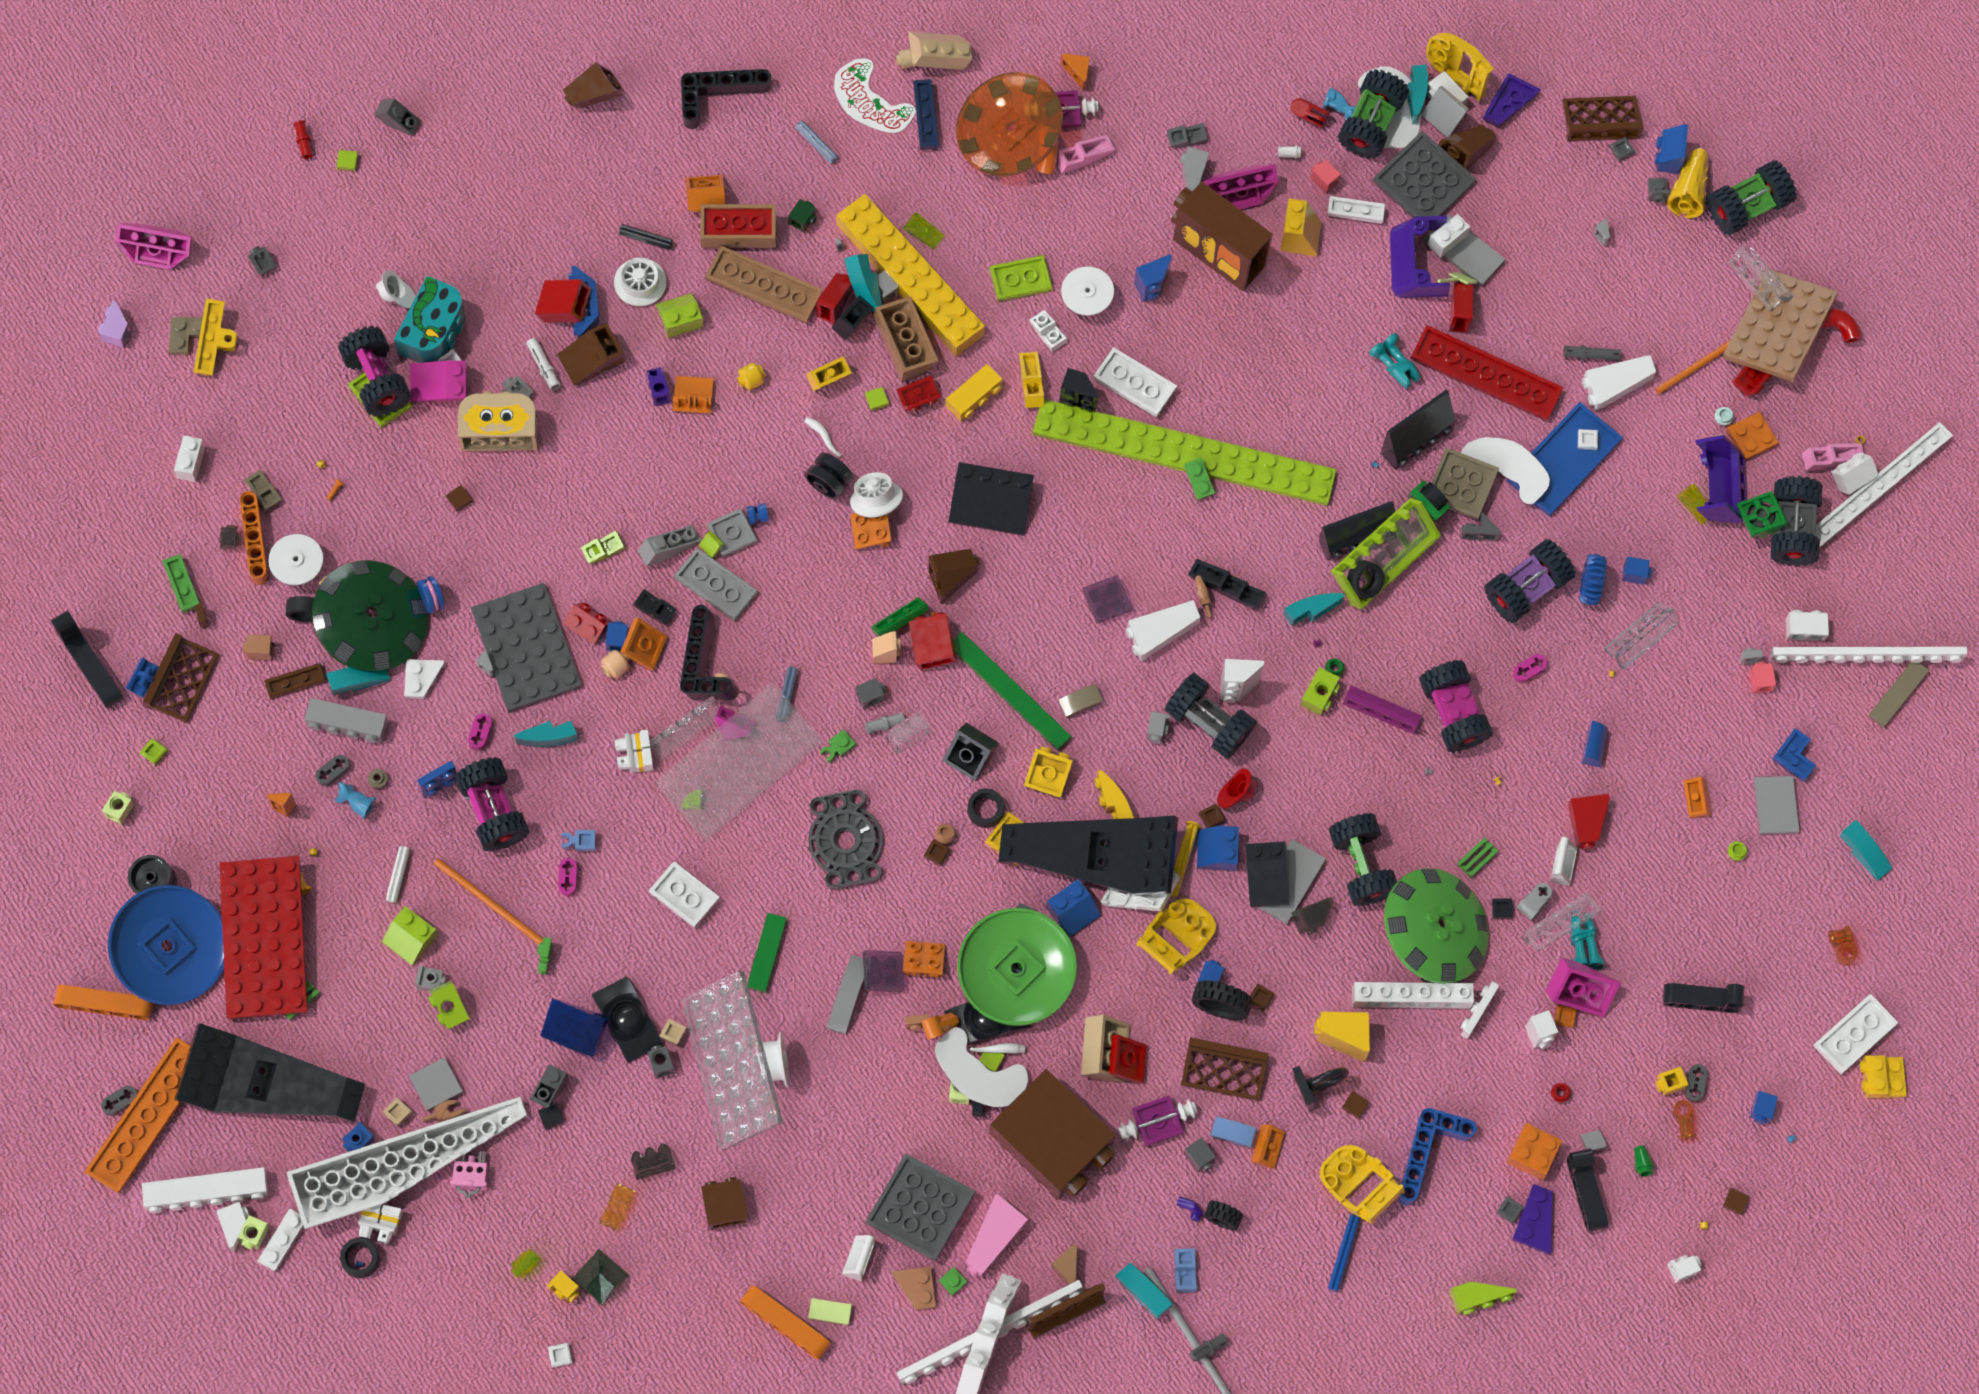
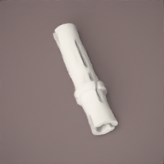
M537 338L529 339L526 345L540 369L541 377L547 382L550 391L557 390L561 384L554 373V367L549 364Z

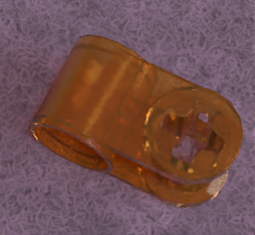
M1844 926V929L1836 931L1829 930V942L1833 947L1837 961L1843 966L1851 965L1858 955V949L1850 927ZM1843 952H1849L1851 957H1846Z

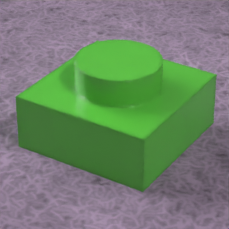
M954 1267L938 1281L951 1296L967 1284L964 1277Z

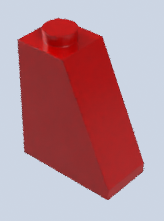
M836 273L817 301L818 318L835 324L853 290L847 274Z
M1463 282L1454 283L1451 296L1449 332L1467 334L1473 317V285Z
M1609 794L1570 799L1568 809L1577 849L1590 850L1598 843L1610 798Z

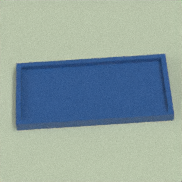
M1581 402L1531 452L1544 467L1550 478L1547 490L1533 504L1549 517L1623 439L1619 433ZM1579 429L1598 430L1597 450L1578 449ZM1507 478L1506 481L1519 491V483Z

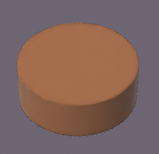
M941 824L937 827L935 832L937 841L949 844L954 840L955 830L952 826Z

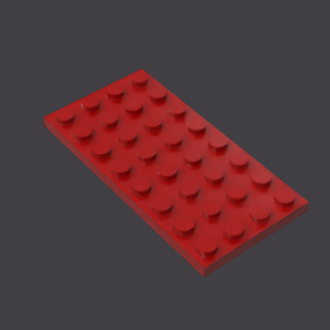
M288 856L219 862L226 1018L231 1020L308 1013L300 857Z

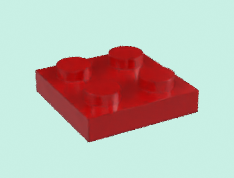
M1113 1035L1109 1074L1137 1084L1143 1083L1147 1044L1121 1035Z

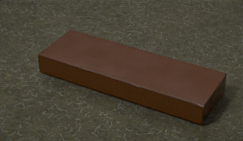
M321 663L266 679L264 682L271 700L326 683Z

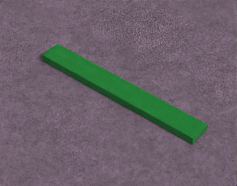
M963 632L954 638L956 654L1057 751L1071 739V735Z

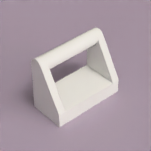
M1562 837L1557 845L1550 882L1565 886L1570 885L1577 853V847L1567 837Z
M855 1236L842 1273L843 1276L862 1282L875 1245V1238L873 1236Z

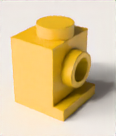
M1681 1066L1660 1073L1656 1077L1657 1081H1655L1657 1091L1662 1092L1663 1096L1685 1090L1689 1085ZM1666 1081L1672 1082V1086L1669 1087Z
M561 1270L547 1284L548 1290L552 1292L555 1289L553 1293L562 1301L566 1299L568 1302L573 1303L579 1296V1286Z

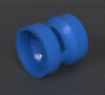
M761 503L756 507L752 505L746 506L750 525L756 524L758 521H769L766 503Z

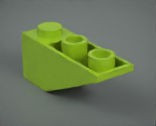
M1468 1282L1453 1287L1449 1291L1457 1314L1464 1313V1316L1476 1312L1475 1309L1483 1307V1309L1490 1308L1495 1305L1494 1302L1499 1300L1502 1303L1510 1301L1517 1292L1515 1288L1477 1282Z

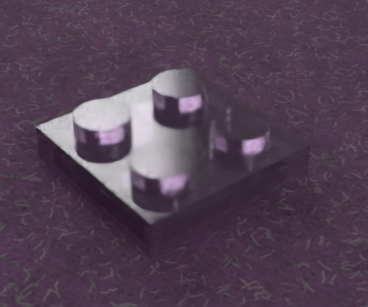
M1118 575L1082 588L1096 624L1132 611V606Z
M865 950L863 952L865 991L903 992L902 952Z

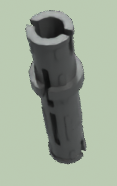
M1564 345L1563 351H1565L1563 357L1580 358V360L1589 358L1620 361L1621 355H1619L1621 354V349L1591 348L1585 345L1580 347Z

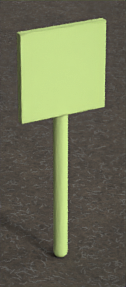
M1460 272L1449 273L1454 278L1438 280V283L1461 281L1465 284H1477V281Z

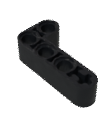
M1667 983L1664 984L1663 1005L1676 1008L1737 1013L1744 1007V986L1741 984H1728L1725 988Z
M1590 1148L1571 1152L1567 1156L1568 1170L1587 1232L1608 1228L1607 1216L1593 1171L1595 1165L1594 1155Z

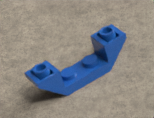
M571 266L572 273H568L569 280L581 279L591 288L588 297L590 306H587V316L583 317L581 322H576L577 324L573 325L574 336L580 338L600 323L595 280L576 266Z

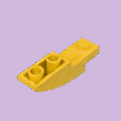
M1102 770L1097 771L1094 782L1096 789H1100L1101 796H1099L1101 808L1104 807L1106 813L1111 812L1112 819L1134 818L1125 796L1116 783Z

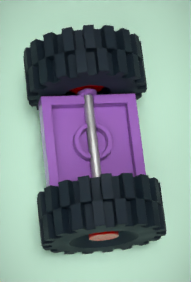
M1545 539L1529 552V558L1509 573H1500L1485 584L1484 589L1485 594L1488 595L1487 599L1491 601L1492 607H1495L1497 613H1500L1501 617L1505 618L1506 621L1515 623L1530 611L1529 608L1533 602L1554 587L1555 589H1560L1575 577L1574 574L1576 573L1573 570L1574 566L1571 564L1570 558H1567V554L1554 541Z

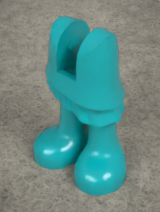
M1395 332L1383 344L1381 342L1375 345L1369 351V355L1381 360L1388 367L1386 371L1400 385L1407 389L1411 386V382L1404 372L1414 382L1419 381L1421 376L1415 364L1408 360L1397 347L1400 338ZM1386 350L1395 358V360H1396L1398 363H1395V362L1390 358V356L1387 354Z
M1585 915V930H1581L1579 916H1572L1570 940H1572L1571 945L1575 946L1576 952L1573 961L1584 964L1596 971L1604 969L1606 962L1597 950L1595 941L1597 929L1595 928L1592 916ZM1585 941L1587 942V946H1588V954H1589V960H1588V961H1587V957H1586V954H1585V948H1584V942H1585Z

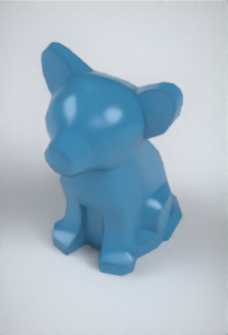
M1332 87L1329 88L1323 104L1324 109L1331 107L1338 113H1343L1345 120L1349 117L1351 118L1355 106L1348 105L1345 97L1339 91Z
M340 782L338 784L339 796L334 801L343 803L348 800L351 808L365 820L373 810L376 798H368L361 792H355L352 784Z

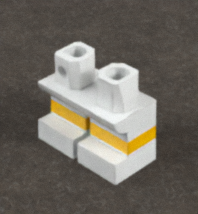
M642 730L636 734L626 733L625 738L615 740L616 752L627 751V756L617 757L618 769H629L630 773L653 771L648 730Z
M383 1204V1206L379 1205L362 1211L358 1222L360 1226L359 1237L370 1240L372 1232L377 1231L380 1232L377 1241L388 1245L392 1235L396 1236L403 1215L402 1210Z

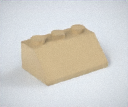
M911 31L908 33L913 66L964 70L972 60L970 43L959 35Z
M1106 1015L1085 1018L1081 1076L1100 1081H1126L1125 1079L1110 1075L1109 1068L1112 1036L1121 1035L1129 1038L1130 1024Z

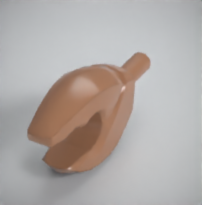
M1196 576V587L1201 606L1205 607L1207 618H1211L1212 614L1209 607L1211 602L1208 591L1201 576Z
M447 1100L434 1108L435 1113L422 1117V1120L426 1122L437 1118L438 1121H446L462 1116L467 1109L462 1108L450 1112L448 1109L458 1104V1101Z

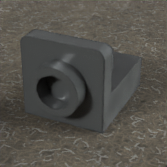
M1648 178V201H1654L1655 203L1667 201L1670 195V190L1667 188V178Z
M258 245L249 250L250 255L246 256L248 260L250 259L259 276L276 267L265 247L260 249Z

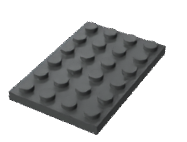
M544 583L471 607L508 713L582 688Z

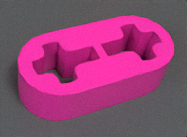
M1536 654L1518 664L1513 671L1514 680L1524 683L1542 673L1547 665L1546 658L1543 655ZM1535 660L1536 662H1542L1540 667L1537 665L1532 668V666L1535 663ZM1519 670H1520L1521 672H1523V671H1525V670H1528V671L1525 673V677H1524L1523 675H1520V676L1518 675Z
M481 713L475 717L469 734V745L475 751L485 748L490 735L492 721L491 717L487 714ZM483 719H486V723L488 725L484 724L483 729L480 730L481 726L479 722H482ZM478 734H480V740L482 741V743L478 742V744L475 745L473 739L476 740Z
M565 858L559 864V892L567 897L572 896L577 889V865L571 858ZM567 864H570L571 867H573L570 869L569 875H566L565 868H563L566 867ZM566 880H569L570 886H573L569 888V891H565V888L562 887L566 885Z

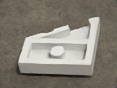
M407 660L404 698L425 699L429 688L436 681L441 668L443 669L444 660Z

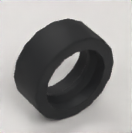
M1362 560L1357 562L1356 568L1349 570L1347 579L1357 596L1368 599L1373 598L1381 591L1384 584V572L1378 564ZM1367 569H1371V582L1367 588L1361 590L1359 586L1361 575Z
M294 596L287 599L286 617L298 622H312L314 597Z
M984 788L977 790L971 795L968 801L967 812L970 820L975 825L988 828L995 826L1001 821L1005 805L1003 798L998 792L993 789ZM985 797L991 798L997 804L995 816L988 819L979 817L974 809L975 803Z
M357 1237L351 1239L344 1244L340 1251V1262L343 1269L354 1278L370 1276L379 1265L380 1255L378 1249L372 1241L366 1238ZM357 1246L368 1248L372 1255L370 1264L361 1270L352 1268L348 1262L349 1252Z

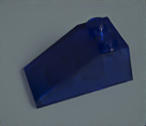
M552 998L540 1036L593 1057L598 1053L609 1016Z

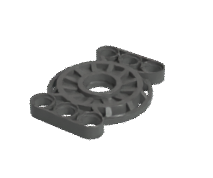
M861 790L813 798L810 802V811L817 818L814 820L809 831V850L817 865L828 872L825 877V884L831 890L874 883L881 878V868L875 862L882 849V831L874 816L862 808L865 805L866 799L865 794ZM854 795H860L863 800L859 804H854L851 798ZM834 799H841L843 805L836 808L832 805ZM820 802L824 805V809L822 811H815L813 805ZM865 816H868V817L873 821L874 824H871V822L869 821V819L866 818ZM817 825L816 834L812 836L813 830ZM876 828H877L878 833H879V839H877L876 836H875V830H874V829H876ZM842 832H849L855 838L854 845L849 849H842L836 843L837 836ZM811 841H815L817 849L815 852L813 851ZM875 845H879L878 851L874 856ZM818 856L826 863L825 866L817 859ZM870 868H875L878 871V875L871 878L867 875V871ZM851 872H856L859 878L856 881H850L847 876ZM831 876H837L840 881L837 885H831L828 879Z

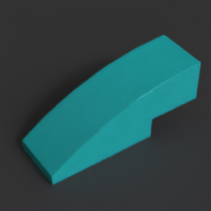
M1427 64L1414 65L1410 71L1411 82L1408 83L1409 94L1407 101L1412 124H1416L1426 98L1428 87Z
M857 254L844 258L848 276L856 296L860 295L874 307L870 313L875 312V308L882 306L877 274L876 272H871L868 254Z
M1327 593L1307 597L1285 607L1283 615L1291 626L1306 617L1313 622L1342 604L1345 595L1343 593Z
M348 667L326 673L333 696L350 690L356 692L391 681L387 670L382 672H365Z
M551 721L514 734L516 744L530 747H553L578 741L572 721L555 727L552 726Z
M1857 820L1841 832L1839 837L1852 849L1851 853L1877 881L1892 869L1882 850Z
M1129 1263L1115 1275L1138 1303L1144 1306L1156 1320L1172 1307L1170 1300L1133 1264Z

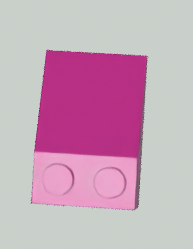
M437 361L410 364V402L463 401L468 396L467 362Z
M1562 957L1546 989V993L1555 1003L1604 1017L1621 983L1584 964Z

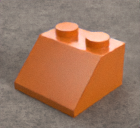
M722 174L685 177L688 211L701 212V204H725Z

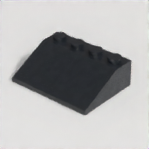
M1447 389L1387 431L1381 454L1394 470L1398 467L1403 468L1410 462L1409 459L1414 456H1420L1426 447L1434 446L1443 435L1448 436L1453 432L1456 420Z
M959 462L948 523L1023 536L1034 475Z

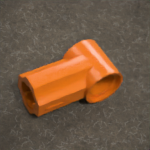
M951 1012L942 1016L937 1015L921 1022L927 1040L944 1035L945 1032L957 1027L959 1020Z

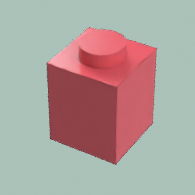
M1326 159L1322 163H1316L1311 170V180L1325 193L1330 191L1340 181L1341 173Z
M1759 662L1753 665L1750 670L1753 693L1772 692L1776 686L1772 663Z

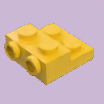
M1041 746L1040 749L1036 748L1024 786L1061 798L1074 760L1070 759L1071 755L1059 752V755L1051 753L1052 749Z
M1875 1055L1865 1056L1860 1061V1072L1863 1073L1864 1077L1861 1088L1862 1092H1865V1098H1905L1907 1096L1903 1057Z

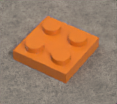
M1760 412L1726 429L1733 443L1742 451L1745 461L1776 447L1779 443Z
M634 618L621 653L644 668L654 670L667 635L642 619Z

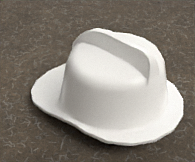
M386 270L382 275V280L376 284L381 298L386 302H397L402 307L410 308L416 297L414 291L391 270Z

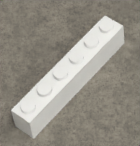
M264 1167L142 1183L143 1206L150 1213H160L162 1209L169 1208L171 1211L181 1210L184 1206L199 1208L207 1203L221 1205L223 1201L230 1200L232 1203L242 1202L245 1198L260 1200L264 1196L269 1195L267 1171Z

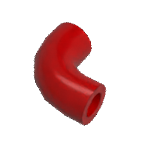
M1831 308L1822 328H1838L1844 343H1853L1861 340L1862 336L1856 320L1846 311Z

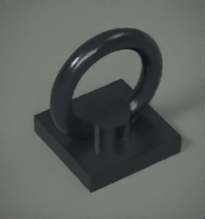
M1300 1066L1292 1069L1293 1076L1309 1112L1316 1110L1313 1095L1317 1094L1320 1090L1339 1083L1349 1075L1347 1068L1340 1067L1324 1072L1314 1078L1309 1077L1305 1079Z

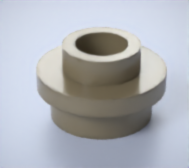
M375 769L368 775V783L373 788H382L387 783V774L381 769ZM381 776V779L379 781H375L374 777Z

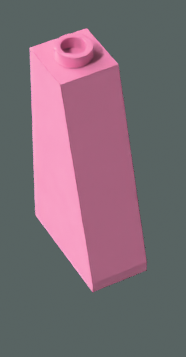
M998 1194L994 1196L966 1260V1266L968 1267L966 1270L974 1277L979 1276L982 1278L1028 1223V1219Z

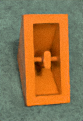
M1062 54L1060 64L1078 86L1084 90L1086 88L1090 57Z

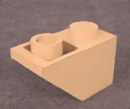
M896 631L872 639L873 664L896 663V656H900V638H896Z

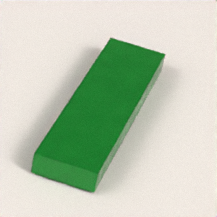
M767 913L746 988L766 993L787 917Z

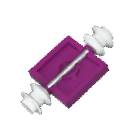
M1078 90L1041 93V107L1037 101L1034 105H1030L1027 102V106H1024V117H1028V120H1030L1031 116H1035L1038 120L1041 112L1043 114L1044 127L1049 126L1053 129L1081 127V111L1085 117L1090 112H1092L1093 116H1095V112H1098V101H1094V97L1088 102L1084 98L1082 106L1079 104ZM1055 97H1058L1061 110L1049 118L1045 105Z
M1168 1095L1132 1108L1137 1124L1135 1125L1131 1120H1129L1128 1125L1120 1123L1121 1127L1118 1128L1121 1139H1125L1127 1142L1131 1136L1137 1139L1138 1132H1140L1145 1147L1183 1134L1178 1118L1180 1117L1186 1121L1187 1116H1191L1194 1119L1197 1109L1194 1102L1190 1103L1187 1099L1185 1105L1179 1102L1177 1110H1175Z

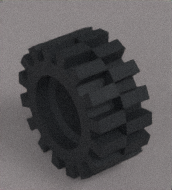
M1216 1200L1209 1201L1204 1213V1218L1207 1221L1232 1231L1238 1229L1243 1217V1213L1237 1210V1208Z

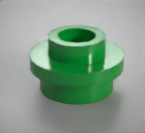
M1333 658L1327 661L1325 670L1339 677L1344 672V664L1341 660ZM1336 666L1338 670L1333 671L1331 667Z

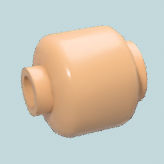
M612 650L602 659L601 669L608 678L613 677L617 679L629 670L628 661L630 659L619 651Z

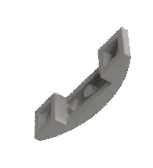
M851 955L832 1008L827 1029L846 1035L863 980L870 965V960Z

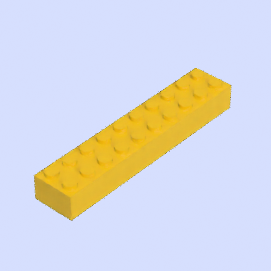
M866 194L836 215V225L862 254H868L870 263L879 273L887 272L899 286V295L903 299L911 297L919 317L955 357L985 335V325Z

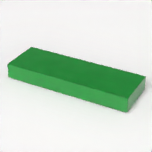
M917 597L874 624L871 629L878 637L896 631L909 623V621L928 611V605Z

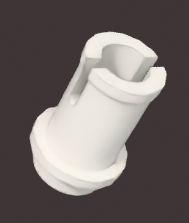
M1297 145L1295 147L1279 146L1278 158L1286 157L1297 160V158L1301 157V147H1297Z

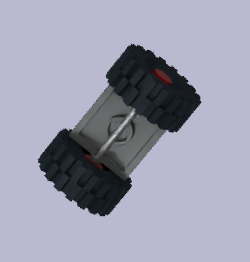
M1802 476L1783 477L1778 479L1777 482L1775 481L1774 496L1787 521V526L1777 529L1776 534L1772 536L1770 557L1774 562H1780L1782 565L1787 564V566H1807V564L1811 565L1819 560L1820 539L1815 536L1817 507L1819 508L1822 505L1823 485L1820 481L1814 478L1810 479V477L1802 478Z
M1193 672L1171 696L1170 701L1166 704L1165 711L1179 722L1184 721L1188 717L1192 723L1197 724L1208 735L1216 738L1213 741L1212 748L1228 759L1235 754L1256 726L1257 720L1242 709L1231 717L1204 696L1210 684Z

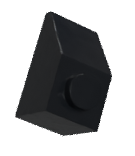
M859 295L831 329L846 341L874 307Z

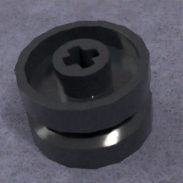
M821 452L814 460L815 465L807 469L804 477L818 492L830 499L836 500L844 492L843 486H848L853 480L854 475L838 458Z
M157 855L142 856L134 861L129 868L128 883L136 894L156 886H177L175 871L163 858Z

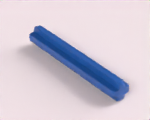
M1354 1214L1349 1216L1328 1289L1338 1292L1359 1225L1360 1217Z

